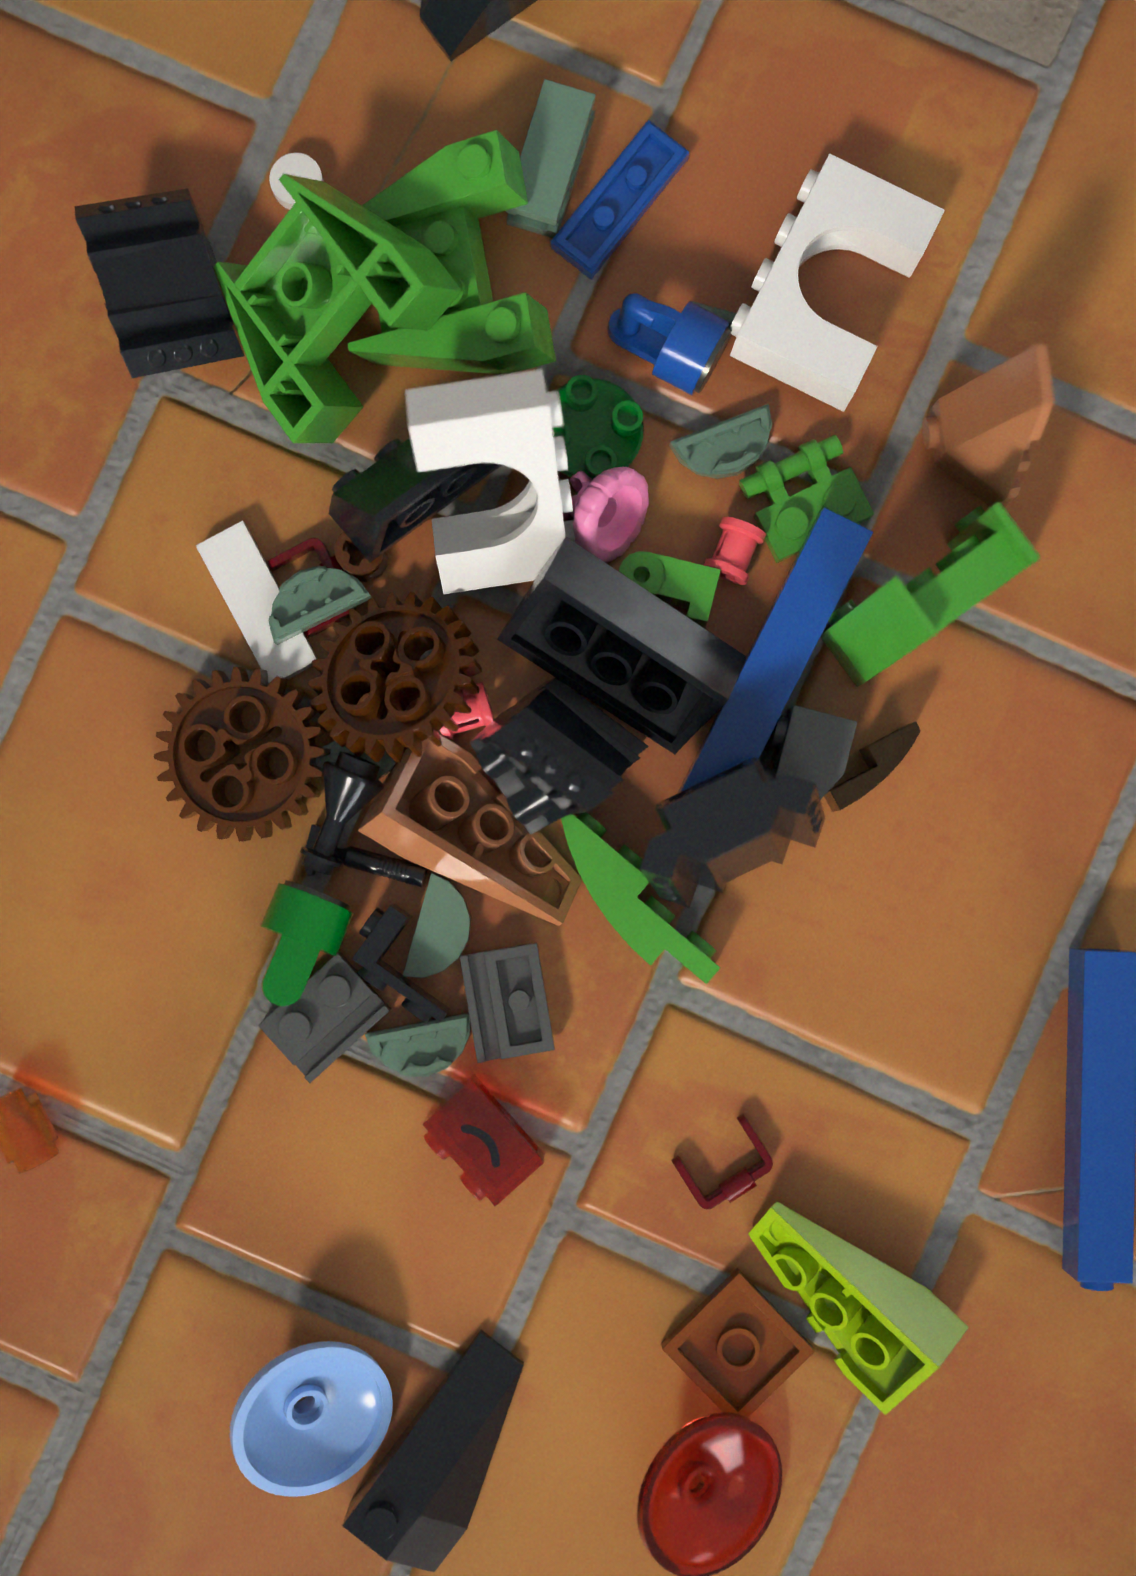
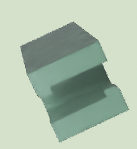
M544 79L520 156L528 204L506 210L508 213L507 225L550 238H554L559 232L595 118L593 107L596 94Z

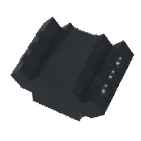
M188 188L75 206V219L86 241L87 255L94 272L97 274L106 301L105 306L108 318L119 340L120 354L132 378L244 356L243 346L213 268L217 262Z
M557 678L544 682L524 696L517 704L500 713L470 742L481 767L489 777L494 779L506 797L512 814L525 826L530 835L568 815L589 812L613 794L610 790L624 780L621 776L627 768L640 759L638 754L649 747L621 724L614 721L601 709L594 706L578 692Z
M755 757L747 759L655 805V810L666 831L650 839L640 870L660 898L690 908L698 884L723 893L727 882L771 861L783 864L790 840L816 847L825 821L817 786L815 783L788 774H783L769 781L759 759Z

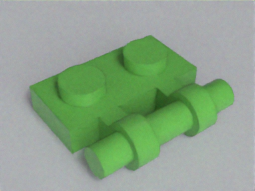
M832 435L818 443L815 439H812L798 446L799 452L776 463L768 460L756 466V473L739 480L740 488L747 500L765 492L771 504L756 512L754 519L758 527L767 534L765 541L776 564L799 553L816 517L823 508L829 509L857 524L870 519L874 515L852 468L849 467L832 476L827 467V461L843 454L842 445L836 435ZM807 471L813 485L789 496L783 482Z

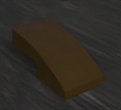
M916 721L859 750L869 769L831 788L824 797L832 812L840 811L859 800L874 789L897 767L921 732Z

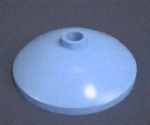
M334 1341L309 1343L291 1349L276 1357L249 1381L238 1398L231 1417L230 1444L241 1472L258 1488L268 1493L287 1497L320 1493L346 1481L372 1458L388 1431L393 1409L392 1391L389 1381L371 1355L347 1343Z

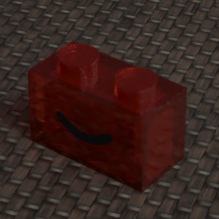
M475 1074L436 1107L422 1124L428 1130L424 1135V1139L430 1148L443 1160L451 1156L464 1171L459 1177L468 1191L479 1201L487 1197L495 1207L545 1161L544 1151Z

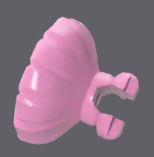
M614 467L605 470L593 480L584 471H579L570 478L574 490L578 492L577 495L571 497L573 512L563 513V520H573L576 544L605 563L614 561L617 557L623 555L630 547V543L634 542L641 531V525L644 523L649 505L648 484L643 475L629 467Z

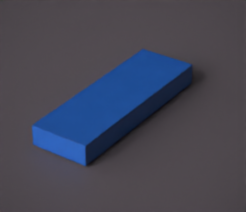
M648 120L550 241L551 249L592 280L687 162L690 152Z

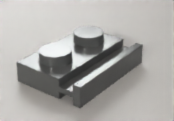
M537 942L460 955L477 1063L555 1050Z
M341 952L337 953V956H334L308 979L301 997L295 1003L289 1006H279L258 1025L286 1058L298 1067L309 1083L318 1077L391 1010L390 1006L387 1003L385 1004L372 986L357 973L358 971Z

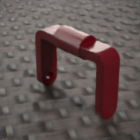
M310 538L267 562L269 569L273 571L315 550L321 561L319 566L346 572L337 562L336 556L331 557L325 544L318 538ZM349 610L303 632L305 637H312L331 627L334 623H339L350 617Z
M744 1114L737 1117V1120L763 1160L749 1169L743 1168L718 1184L719 1188L704 1197L679 1156L671 1160L697 1203L704 1209H712L726 1199L729 1203L733 1202L756 1187L755 1181L770 1172L773 1167L772 1158Z

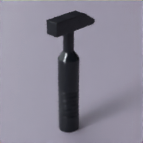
M312 824L306 844L307 848L314 847L322 826ZM353 846L343 849L336 848L333 857L340 859L346 867L421 888L424 885L428 870L415 863L405 862L404 860L387 857L386 855L383 856L382 854ZM305 867L308 876L315 875L316 871Z

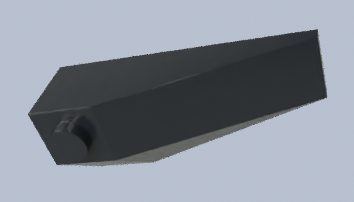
M481 1330L350 1501L342 1526L386 1561L435 1572L468 1528L524 1362Z

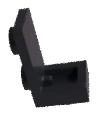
M396 904L390 905L386 912L377 907L359 932L366 940L352 958L362 966L357 973L381 991H384L389 985L406 998L401 1005L422 1021L428 1023L430 1018L434 1017L441 1022L450 1008L382 960L412 918V915Z

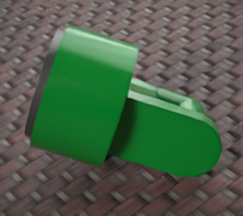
M285 880L284 884L278 883L260 925L267 930L281 935L262 979V992L269 1002L277 1006H289L295 1003L305 989L319 952L322 951L337 956L354 914L349 911L350 905L292 881Z

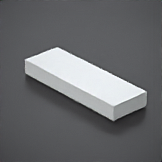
M241 521L196 545L261 669L267 670L269 684L276 676L285 677L288 680L312 667V660L318 658L304 633L278 645L273 641L269 626V616H271L272 604L279 593L280 587L247 525Z

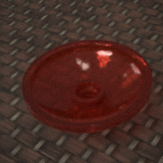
M729 1412L713 1413L700 1417L679 1429L658 1451L641 1484L637 1503V1524L642 1543L647 1552L665 1570L678 1576H711L736 1564L762 1538L777 1509L781 1495L783 1475L780 1454L768 1432L756 1422L741 1414Z

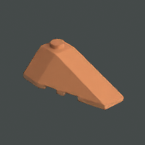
M1047 344L1034 345L944 395L928 411V417L923 418V442L926 449L933 450L934 464L990 507L997 502H1001L1005 507L1017 498L1021 486L1019 478L1014 479L1016 472L1028 471L1031 463L1028 451L1030 441L1040 440L1054 405Z
M441 734L442 745L439 747L433 744L429 738L422 741L423 751L420 757H417L407 748L401 762H397L383 782V790L375 796L358 831L408 861L557 926L563 924L582 881L578 873L540 831L529 834L525 826L512 814L504 794H499L479 770L482 767L470 752Z

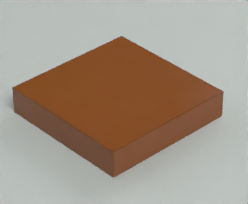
M738 1268L661 1343L662 1350L737 1427L815 1352L807 1339Z

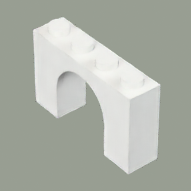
M829 153L820 173L810 169L796 199L804 204L798 216L796 217L788 213L779 229L774 244L782 248L776 260L773 262L765 258L751 286L752 289L759 292L752 307L742 303L730 326V330H732L731 335L736 337L730 356L844 412L855 394L878 346L818 316L807 304L801 293L798 269L806 260L818 253L841 249L862 254L910 278L922 258L945 210Z
M542 369L405 390L408 424L418 472L474 463H498L520 471L529 479L524 490L516 498L498 508L432 519L435 556L443 594L534 581L565 537L575 542L573 520H563V513L573 512L569 480H558L557 472L568 470L563 436L553 437L552 427L563 426L558 391H546Z

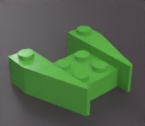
M498 130L446 145L362 205L429 248L462 292L429 331L389 327L378 312L382 333L347 343L350 352L375 365L489 374L502 373L505 375L556 362L547 308L526 292L493 302L479 219L528 204L519 151Z
M283 173L279 181L294 199L295 204L248 265L218 261L213 268L265 406L292 443H334L362 410L363 405L334 368L328 357L370 305H374L389 327L429 331L462 290L434 253L420 242L326 182Z
M997 502L986 512L980 505L954 524L960 533L947 543L951 552L935 564L941 572L939 575L936 576L929 567L906 585L901 582L898 576H895L858 606L851 599L832 613L828 621L831 627L820 637L857 687L932 638L944 627L1041 558L1039 552L1001 502Z

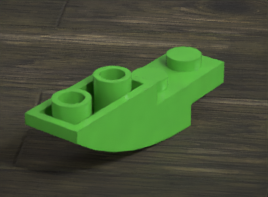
M587 812L579 813L577 817L571 814L562 818L561 821L567 844L584 884L608 922L626 943L650 966L665 949L707 984L720 969L711 960V957L717 950L693 930L686 938L670 925L675 915L652 895L645 903L637 897L649 883L640 870L643 859L625 844L618 852L601 838L607 829Z

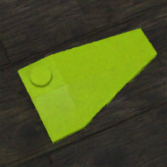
M776 1202L748 1233L782 1285L787 1289L797 1291L811 1311L806 1316V1320L814 1332L824 1331L839 1353L834 1361L844 1376L885 1415L940 1368L969 1328L927 1287L779 1202Z

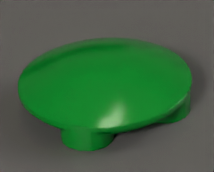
M576 375L567 384L556 390L559 395L563 426L552 427L553 437L563 436L568 470L560 472L572 477L577 472L584 471L593 480L605 470L614 467H628L634 461L643 440V411L623 388L603 379L592 378L588 375Z

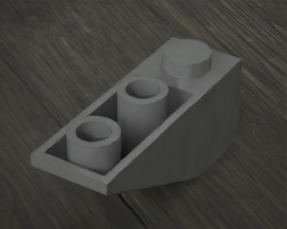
M796 705L792 706L787 710L786 717H779L771 734L770 746L778 749L773 768H763L768 780L771 781L783 774H788L815 783L821 800L844 775L857 721Z

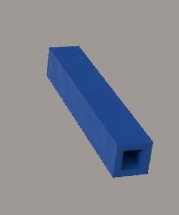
M823 508L819 512L747 654L729 700L720 708L678 793L747 759L754 757L759 759L873 531L829 509Z
M1069 948L1062 1269L1077 1282H1080L1082 1288L1095 1291H1111L1114 1289V1283L1133 1284L1136 1147V952L1119 949Z

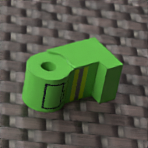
M644 551L629 554L622 561L619 567L620 573L665 603L688 609L687 617L701 627L706 628L720 569Z

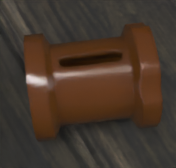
M344 532L340 534L335 543L334 552L337 562L347 574L358 578L360 582L367 583L384 573L388 563L386 552L371 563L367 559H362L359 566H356V562L350 553L352 550H360Z

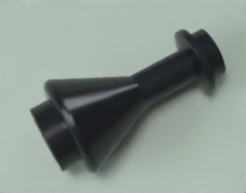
M343 751L339 752L336 762L326 761L323 763L326 817L314 847H301L300 852L304 854L301 862L302 865L326 875H332L334 867H341L342 862L333 857L346 823L383 790L384 784L376 779L380 766Z

